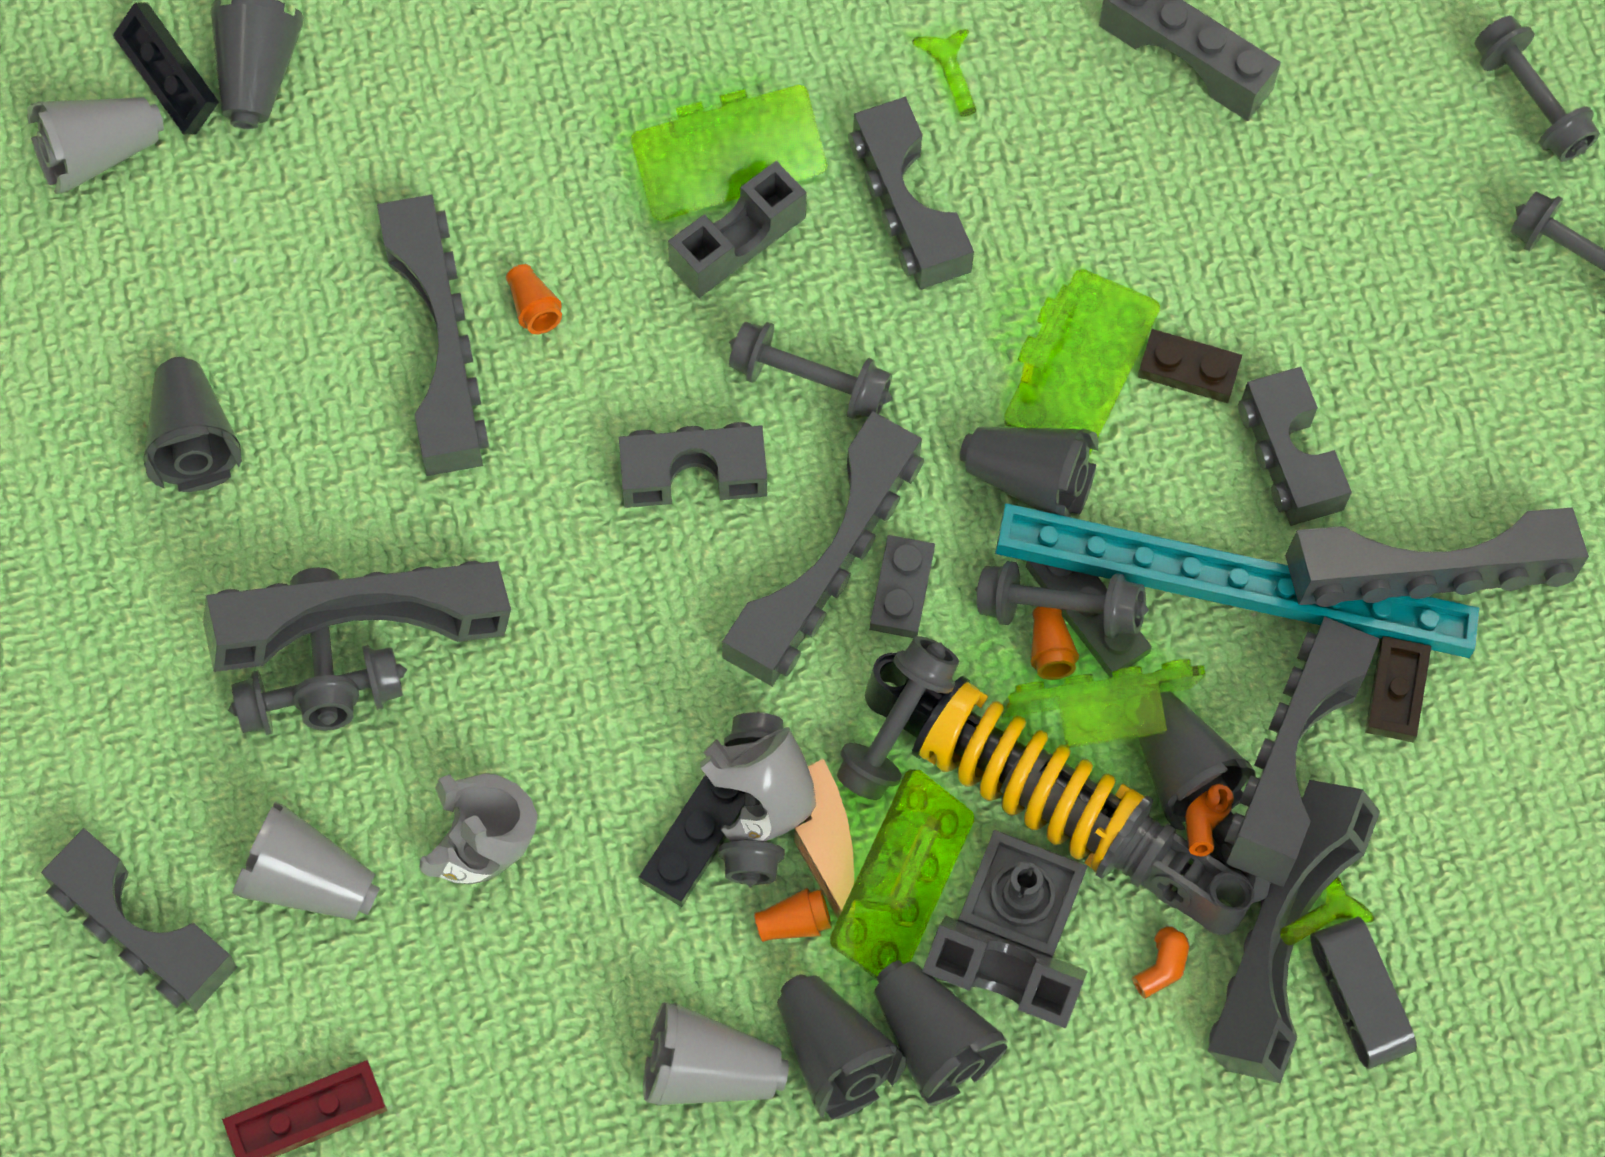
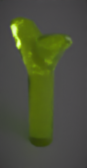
M967 29L957 30L946 39L933 36H918L914 38L912 44L926 52L940 64L960 116L968 117L974 114L977 108L957 60L959 49L967 38L969 31Z
M1337 877L1326 888L1325 903L1281 928L1280 937L1285 944L1291 946L1334 920H1350L1359 916L1364 922L1371 923L1374 921V916L1362 902L1346 894L1340 877Z

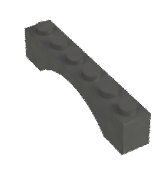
M433 194L379 203L377 207L389 266L404 277L423 298L435 320L438 331L439 348L435 373L427 395L415 413L426 475L432 476L481 467L483 462L480 449L489 448L484 419L475 421L472 406L481 405L477 378H467L464 364L472 363L473 357L469 336H459L457 322L465 321L466 319L461 293L451 294L449 280L458 279L453 251L443 252L441 239L450 238L445 210H435Z
M874 411L871 412L848 448L847 473L850 497L844 520L832 544L816 564L796 581L771 595L746 604L722 641L723 659L772 687L780 674L787 677L792 672L801 655V651L797 649L805 635L813 637L817 633L826 616V612L822 609L830 596L838 598L842 594L851 577V573L847 570L855 557L862 560L867 555L876 537L872 531L880 519L884 521L889 520L900 500V496L896 495L904 481L911 484L920 472L924 463V458L920 457L921 437Z
M1573 507L1527 511L1512 527L1494 539L1470 548L1447 552H1419L1391 547L1365 538L1344 526L1297 530L1285 554L1298 604H1317L1321 607H1329L1343 601L1354 600L1375 603L1389 597L1400 596L1421 599L1435 593L1447 592L1467 595L1481 589L1502 588L1505 591H1513L1527 585L1547 584L1551 587H1559L1574 582L1589 557Z
M469 561L459 566L442 568L425 566L408 572L391 574L373 572L363 577L339 580L336 578H323L313 583L296 585L278 583L266 588L239 591L236 589H226L217 594L206 595L203 625L213 672L264 666L278 651L301 636L326 626L350 621L386 620L409 623L440 633L456 642L505 636L511 607L498 561L485 563Z
M1324 617L1317 635L1309 631L1307 632L1297 659L1305 661L1303 669L1293 667L1283 694L1291 697L1289 705L1279 702L1269 726V730L1277 733L1274 741L1265 738L1254 766L1263 769L1261 776L1257 778L1250 775L1239 803L1248 806L1245 816L1235 813L1224 841L1233 844L1226 864L1284 887L1311 822L1302 803L1296 779V750L1299 739L1314 723L1332 711L1354 702L1367 674L1379 638L1327 617Z
M1309 780L1301 800L1311 822L1299 854L1284 887L1270 883L1267 898L1261 900V910L1255 926L1247 934L1244 942V955L1238 971L1229 981L1227 1000L1220 1019L1213 1025L1210 1032V1045L1207 1051L1227 1071L1276 1083H1281L1297 1040V1034L1290 1017L1287 997L1288 964L1293 945L1307 913L1321 893L1346 868L1362 858L1366 852L1380 810L1363 789Z

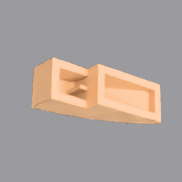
M823 758L808 766L814 784L816 807L812 814L805 819V823L795 827L794 842L841 926H844L851 922L854 891L853 845L848 818L838 787Z

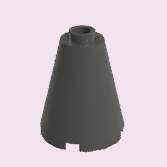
M214 0L212 3L211 21L222 115L231 119L230 124L234 127L257 129L259 123L267 122L270 117L304 20L301 11L296 8L295 16L284 12L285 3L277 0H232L231 4L222 6L221 0Z
M184 357L171 358L162 363L156 369L154 375L144 451V465L147 477L155 485L164 488V482L177 484L179 492L207 490L220 485L231 477L230 469L236 463L239 467L242 462L239 441L201 365L194 360Z
M979 426L973 434L968 433L965 436L961 446L960 460L965 462L966 471L971 475L1036 510L1071 517V512L1076 514L1082 512L1089 496L1097 465L1088 462L1089 450L1098 451L1099 442L1097 434L1086 429Z
M1152 691L1145 694L1136 703V710L1132 715V721L1164 815L1169 824L1178 830H1186L1182 822H1186L1185 815L1188 806L1215 784H1222L1230 788L1234 795L1231 809L1237 806L1243 794L1241 788L1249 780L1250 775L1256 777L1255 770L1251 764L1172 692Z
M898 960L889 964L878 974L876 980L879 984L875 988L874 994L896 1043L906 1058V1065L920 1096L924 1098L929 1106L939 1105L961 1093L957 1085L970 1077L974 1083L983 1077L1004 1055L1008 1048L1005 1043L1008 1041L1004 1038L1002 1032L935 978L923 973V969L915 962L903 964Z
M801 974L791 978L781 988L782 994L778 999L777 1005L814 1108L821 1117L824 1118L825 1112H827L831 1120L855 1114L880 1098L875 1089L886 1079L891 1086L899 1080L906 1068V1058L901 1050L819 976L807 977Z

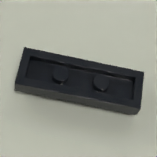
M134 3L113 33V37L183 134H197L219 104V101L148 3Z
M705 774L641 872L639 882L682 907L718 852L719 846L727 838L721 831V828L724 825H732L740 816L741 809L744 807L745 792L716 787Z

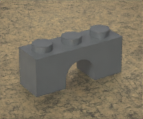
M777 160L740 187L741 194L738 202L722 219L712 223L704 214L668 241L669 267L698 298L702 297L806 218L807 192Z
M1302 367L1248 381L1242 400L1238 403L1239 414L1243 425L1246 428H1252L1257 443H1255L1256 458L1261 469H1268L1274 483L1271 486V493L1277 510L1279 512L1285 511L1290 526L1344 511L1352 491L1335 450L1318 455L1306 454L1298 450L1289 437L1295 431L1311 427L1318 409Z
M735 422L721 429L704 430L699 426H686L670 433L637 430L628 436H619L624 508L672 504L671 485L673 479L679 472L691 467L703 468L713 474L718 483L720 500L767 497V470L762 425L751 426L749 423Z
M945 916L940 923L922 970L925 974L968 991L973 987L1001 994L1019 1005V1011L1065 1029L1088 972L1085 969L949 916Z

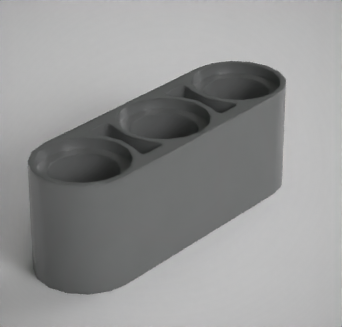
M1358 916L1311 933L1310 942L1313 954L1356 1054L1366 1069H1370L1416 1052V1040L1410 1022L1373 938L1362 918Z

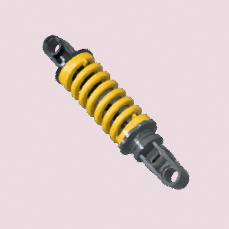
M886 653L876 660L865 690L867 705L875 713L887 718L909 680L896 667L893 661L897 653ZM964 676L955 681L954 689L947 694L938 693L926 688L903 728L917 738L912 749L913 756L918 759L928 760L932 764L937 765L943 772H949L959 767V782L965 787H969L981 781L980 794L987 801L996 800L1004 794L1002 799L1004 812L1009 816H1014L1026 809L1024 822L1031 830L1041 829L1049 823L1047 828L1049 842L1059 845L1071 838L1069 845L1071 856L1075 859H1083L1088 856L1084 864L1091 867L1099 878L1103 879L1114 869L1121 870L1124 875L1130 876L1131 884L1137 888L1140 886L1145 887L1162 902L1180 910L1211 933L1227 935L1238 928L1254 900V889L1249 880L1210 855L1202 857L1192 855L1189 852L1188 841L1176 834L1174 827L1169 824L1161 826V823L1154 821L1149 816L1153 804L1151 797L1148 795L1143 796L1124 784H1121L1114 795L1111 793L1116 781L1114 776L1104 774L1097 783L1089 779L1088 776L1093 769L1092 762L1088 759H1082L1074 769L1065 763L1071 754L1068 746L1059 745L1053 754L1046 751L1043 747L1048 741V734L1043 730L1036 731L1026 746L1020 743L1017 739L1026 726L1025 718L1015 716L1005 731H1002L995 726L1004 711L1002 703L998 701L992 702L982 717L972 711L974 706L977 705L982 708L989 696L972 685L970 680ZM884 682L892 683V684L896 685L897 687L889 686V685H887V684L884 683ZM1190 859L1194 861L1192 865L1188 863ZM1173 886L1178 888L1176 891H1172ZM1219 899L1227 901L1232 907L1222 904Z

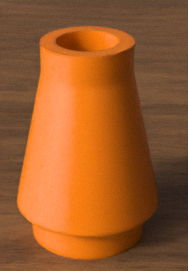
M520 264L513 267L507 273L506 280L511 289L520 326L528 329L532 334H543L554 329L562 319L561 301L538 278L530 265Z
M1036 607L1032 612L1034 625L1031 666L1037 669L1038 676L1043 679L1057 680L1068 677L1076 670L1075 663L1079 659V654L1063 619L1062 610Z
M806 888L766 910L754 913L762 942L772 939L821 936V931L832 928L828 907L821 889L810 892Z

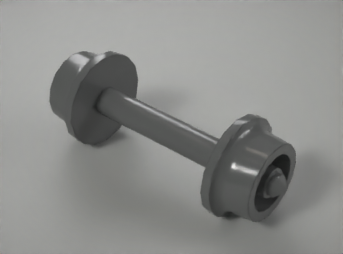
M1513 16L1502 17L1489 24L1475 40L1474 44L1482 56L1480 61L1481 67L1484 71H1491L1507 64L1552 124L1539 140V145L1543 150H1551L1561 162L1571 160L1580 154H1585L1586 150L1594 144L1600 135L1592 121L1594 116L1593 110L1588 106H1584L1568 114L1522 54L1535 36L1533 30L1530 27H1522Z
M1535 191L1526 205L1522 204L1515 207L1518 218L1510 232L1525 243V250L1530 252L1541 236L1545 235L1605 271V249L1553 219L1563 202V198L1560 196L1549 198Z
M744 322L737 337L729 341L732 349L729 367L744 373L746 381L751 383L756 381L764 364L850 394L851 399L847 410V417L852 419L858 415L869 417L872 411L880 414L883 405L893 400L889 391L892 374L876 367L875 360L867 358L859 376L855 377L771 347L774 324L766 322L763 326Z
M1007 561L1003 566H985L981 572L978 586L975 588L979 614L995 617L1001 625H1009L1012 622L1017 604L1103 614L1106 637L1116 639L1120 633L1138 634L1143 624L1144 615L1149 611L1146 606L1144 585L1128 582L1122 574H1114L1112 576L1106 595L1020 585V572L1017 562Z
M308 568L295 574L290 580V585L313 583L323 578H336L339 580L340 577L336 572L327 568ZM329 626L310 633L314 677L298 684L292 692L294 706L301 711L303 723L307 727L323 731L335 730L350 723L354 717L353 706L359 700L358 685L349 678L334 675Z
M917 636L906 650L897 652L893 661L896 667L909 678L870 748L856 743H847L843 746L840 753L843 762L838 770L837 777L845 787L857 795L870 800H879L889 786L898 785L902 775L900 770L887 756L926 688L945 694L952 692L954 689L955 681L953 675L959 660L951 650L942 645V642L938 643L930 638Z
M369 645L363 646V653L367 669L338 676H344L353 680L358 685L359 690L371 688L377 710L383 709L386 701L403 696L400 678L404 677L407 669L401 664H396L392 647L374 650ZM259 670L253 671L249 679L232 684L234 702H232L228 711L234 716H238L243 733L263 731L266 735L273 734L270 711L294 706L292 692L297 685L265 692Z
M759 711L736 715L733 718L731 734L724 739V746L730 747L755 742L779 729H783V720L773 714L760 713ZM745 792L744 807L761 804L758 799ZM743 840L724 843L719 846V857L725 861V878L731 882L746 884L749 887L772 883L776 880L778 863L784 860L785 849L779 845L762 841Z

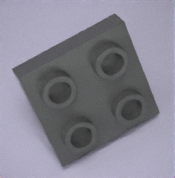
M994 830L958 920L1053 957L1088 866Z

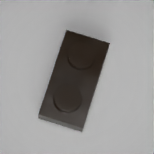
M1152 329L1139 369L1138 378L1228 403L1242 355Z
M1383 636L1379 645L1365 733L1414 743L1418 733L1431 646Z

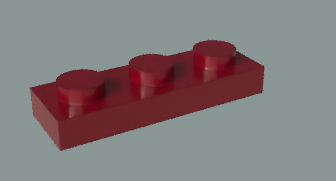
M368 1060L233 1114L222 1119L235 1157H277L388 1110Z

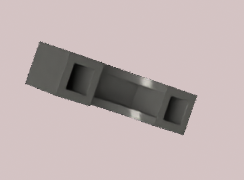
M1103 0L1099 27L1135 50L1141 46L1153 45L1176 54L1200 75L1208 89L1210 98L1246 121L1251 119L1273 91L1281 62L1184 0Z
M905 96L854 113L853 132L848 134V139L854 157L857 160L863 158L868 171L865 172V180L873 198L880 197L885 210H882L881 214L885 229L890 237H897L902 248L898 251L903 271L906 276H914L919 290L971 273L974 250L957 212H942L924 206L909 193L904 184L903 176L906 170L921 156L923 136Z
M85 828L41 872L51 886L46 891V894L67 913L75 907L85 915L87 919L82 925L101 943L105 944L110 938L123 949L118 955L119 958L136 974L141 976L147 970L157 978L160 983L155 989L176 1008L184 1002L196 1013L238 968L231 955L194 923L171 932H150L130 923L125 918L122 909V892L129 873L121 860Z

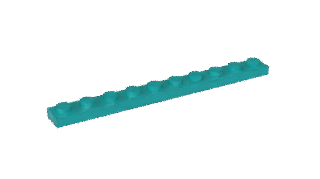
M1007 503L1002 513L995 554L1107 579H1111L1114 574H1122L1126 581L1143 584L1144 587L1320 626L1324 617H1327L1379 639L1386 636L1429 645L1431 650L1470 658L1475 651L1479 607L1434 597L1414 599L1410 596L1389 597L1375 603H1368L1364 600L1343 601L1329 607H1321L1317 604L1299 605L1288 565Z

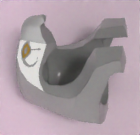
M789 727L779 729L755 742L730 747L721 745L718 739H716L704 751L706 758L700 762V766L714 786L750 793L761 802L759 805L743 807L735 823L730 826L724 825L721 828V831L730 841H767L800 825L812 814L816 807L813 780L803 753Z
M487 773L456 781L450 774L438 779L435 789L443 809L451 812L455 810L452 827L439 845L430 854L421 857L419 867L422 873L431 877H440L453 883L476 884L488 881L501 874L524 855L535 833L538 815L531 798L516 783L499 775Z

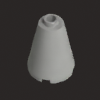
M144 97L42 101L30 104L27 110L28 124L38 123L39 131L37 136L31 138L40 167L48 184H56L54 191L56 194L72 190L158 142V132L164 130L159 108L156 104L149 105Z
M275 802L254 841L245 865L246 869L242 868L232 894L245 899L355 920L358 911L368 915L380 887L371 884L375 876L372 871L286 806Z
M663 1002L661 1004L650 1040L654 1041L652 1056L646 1057L643 1082V1098L645 1101L655 1105L766 1100L772 1099L776 1090H784L788 1077L789 1062L782 1059L780 1048L677 1003Z

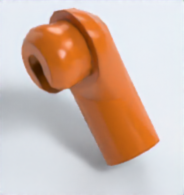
M1215 784L1211 786L1208 791L1197 797L1186 810L1189 852L1194 856H1207L1214 850L1212 830L1228 816L1234 802L1233 792L1225 785Z
M1164 927L1155 935L1154 941L1157 943L1156 947L1158 949L1156 964L1132 977L1137 991L1144 999L1176 982L1184 974L1190 946L1185 934L1174 927Z

